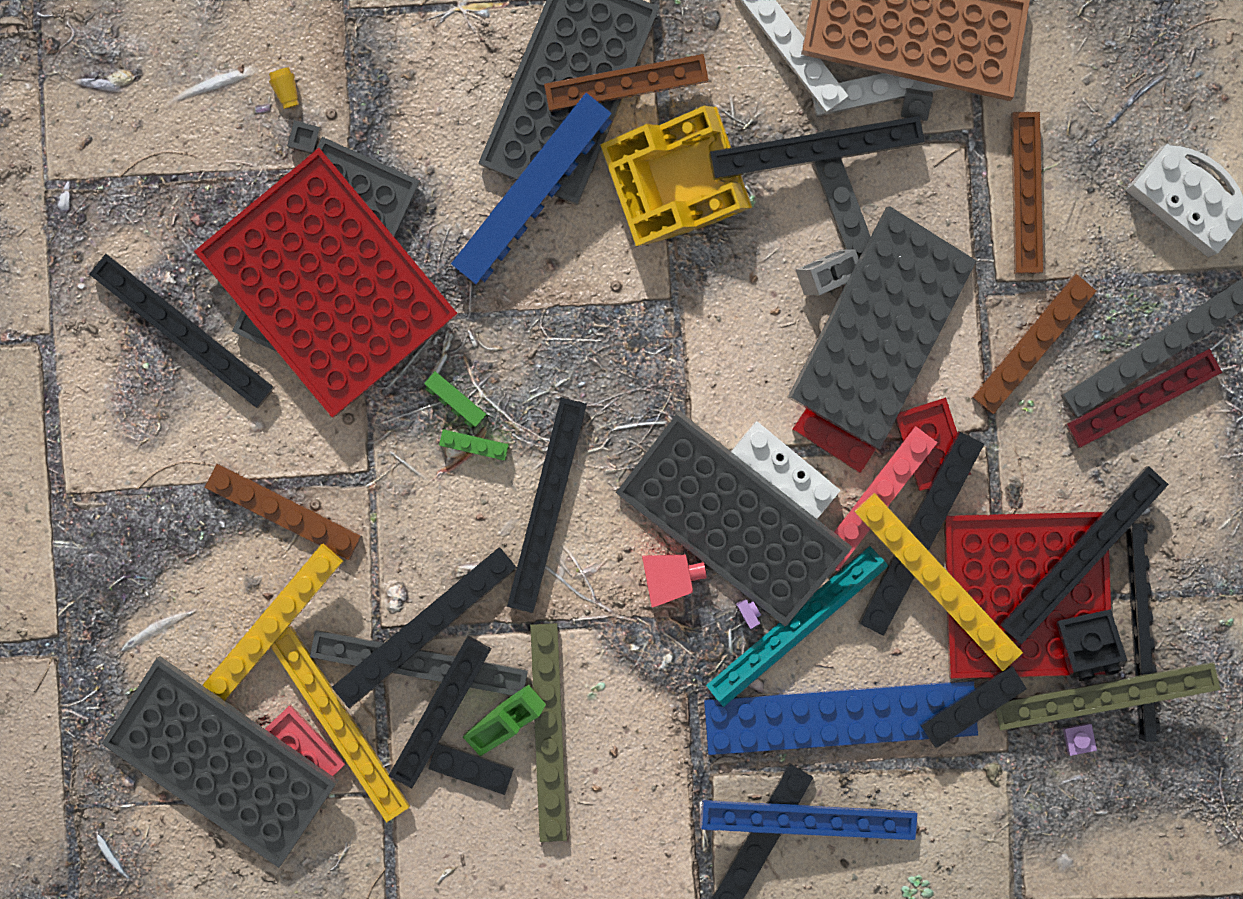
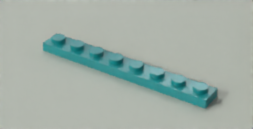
M871 546L866 548L819 588L786 627L782 623H778L706 685L723 707L883 572L888 567L885 560Z

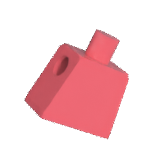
M686 555L642 556L652 607L693 593L691 581L707 578L704 562L688 565Z

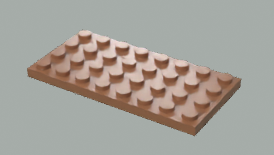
M811 0L801 55L1011 101L1014 98L1030 0Z

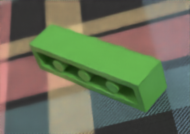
M436 371L424 383L429 393L432 395L436 393L440 397L438 400L445 406L449 404L453 408L451 411L458 417L462 415L465 418L464 422L471 428L473 425L477 428L487 416L485 412Z
M445 429L442 430L439 446L503 461H506L509 444Z

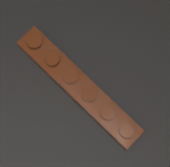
M704 54L545 83L544 86L549 112L574 108L585 93H588L597 102L601 103L708 83L709 79Z
M1013 112L1011 114L1014 274L1043 273L1040 112Z
M1077 274L1073 275L971 398L989 413L994 414L1095 294L1096 290Z
M216 464L204 487L318 545L325 544L331 551L347 560L351 559L362 535L220 464Z

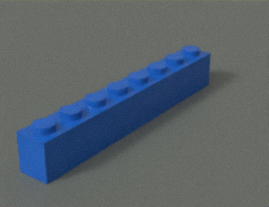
M585 93L452 261L451 265L475 284L480 279L485 283L494 271L491 265L496 259L502 261L511 250L507 246L513 238L519 240L528 229L524 225L530 216L535 219L545 207L541 202L547 195L552 198L562 186L558 183L560 178L564 174L569 177L578 166L575 159L581 152L586 155L595 144L592 140L594 135L598 131L603 134L612 123V120L609 119L612 113L588 93Z

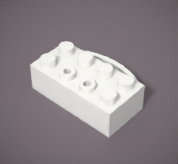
M1167 143L1158 149L1125 190L1208 258L1218 254L1243 223V195L1235 180L1219 163L1193 149L1171 146ZM1185 156L1196 159L1211 168L1223 180L1231 194L1210 173L1192 164ZM1171 197L1176 199V203L1171 201ZM1193 214L1197 216L1196 221L1192 218Z
M758 421L750 427L731 450L732 453L816 519L841 491ZM777 454L783 455L782 461L776 459ZM799 471H802L804 473V477L802 479L797 477V473Z

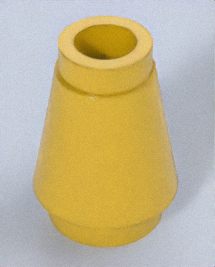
M282 68L269 73L271 79L269 83L283 109L299 105L294 73H291L290 68Z

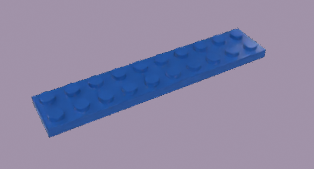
M974 681L736 697L724 707L717 699L704 700L708 755L929 739L919 724L973 690ZM977 722L955 737L978 736Z

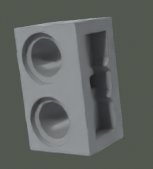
M838 250L796 269L804 295H821L847 283L859 260L856 250Z

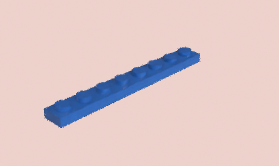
M702 800L700 828L702 830L915 840L918 813L907 810Z

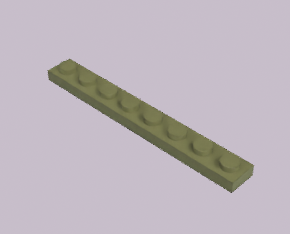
M558 623L531 624L533 690L546 703L540 716L534 719L540 842L567 841Z
M1210 662L1012 699L997 708L996 714L1001 731L1221 689L1215 663Z

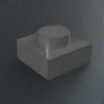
M906 88L901 117L920 116V120L927 121L933 100V92Z
M294 120L287 147L312 154L317 148L322 129L318 126Z

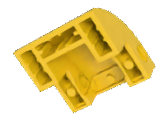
M704 105L661 125L645 124L600 144L636 246L647 245L679 236L753 208L742 176L718 180L713 179L709 152L731 148L716 106Z

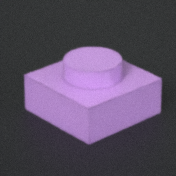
M743 599L736 603L750 629L760 624L757 618L761 614L754 602L748 603L746 599Z
M1091 723L1063 728L1068 755L1072 756L1097 751Z

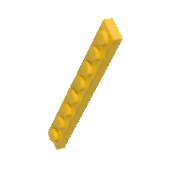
M875 493L854 511L1002 671L1023 654Z
M325 544L320 545L203 683V686L226 701L344 561Z
M288 627L273 644L272 650L387 823L410 807L409 803L394 780L388 776V771L336 692L332 689V686L314 659L310 657L309 651L293 627Z

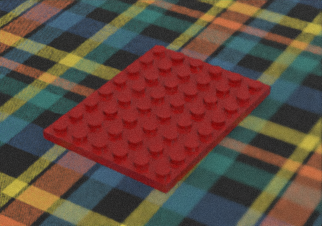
M320 148L315 150L194 250L196 255L332 418L336 417L458 315Z

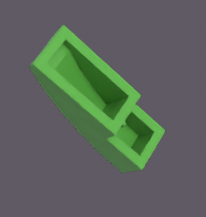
M527 685L477 722L463 735V738L479 756H482L515 736L521 727L538 718L546 703Z

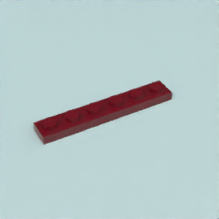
M1207 349L1065 424L1077 448H1081L1223 372L1211 350Z

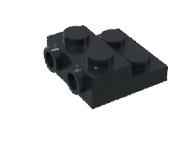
M1111 609L1057 622L1056 625L1064 647L1063 655L1071 678L1078 677L1079 681H1087L1095 677L1094 673L1105 671L1106 675H1114L1122 671L1121 667L1125 666L1127 657Z

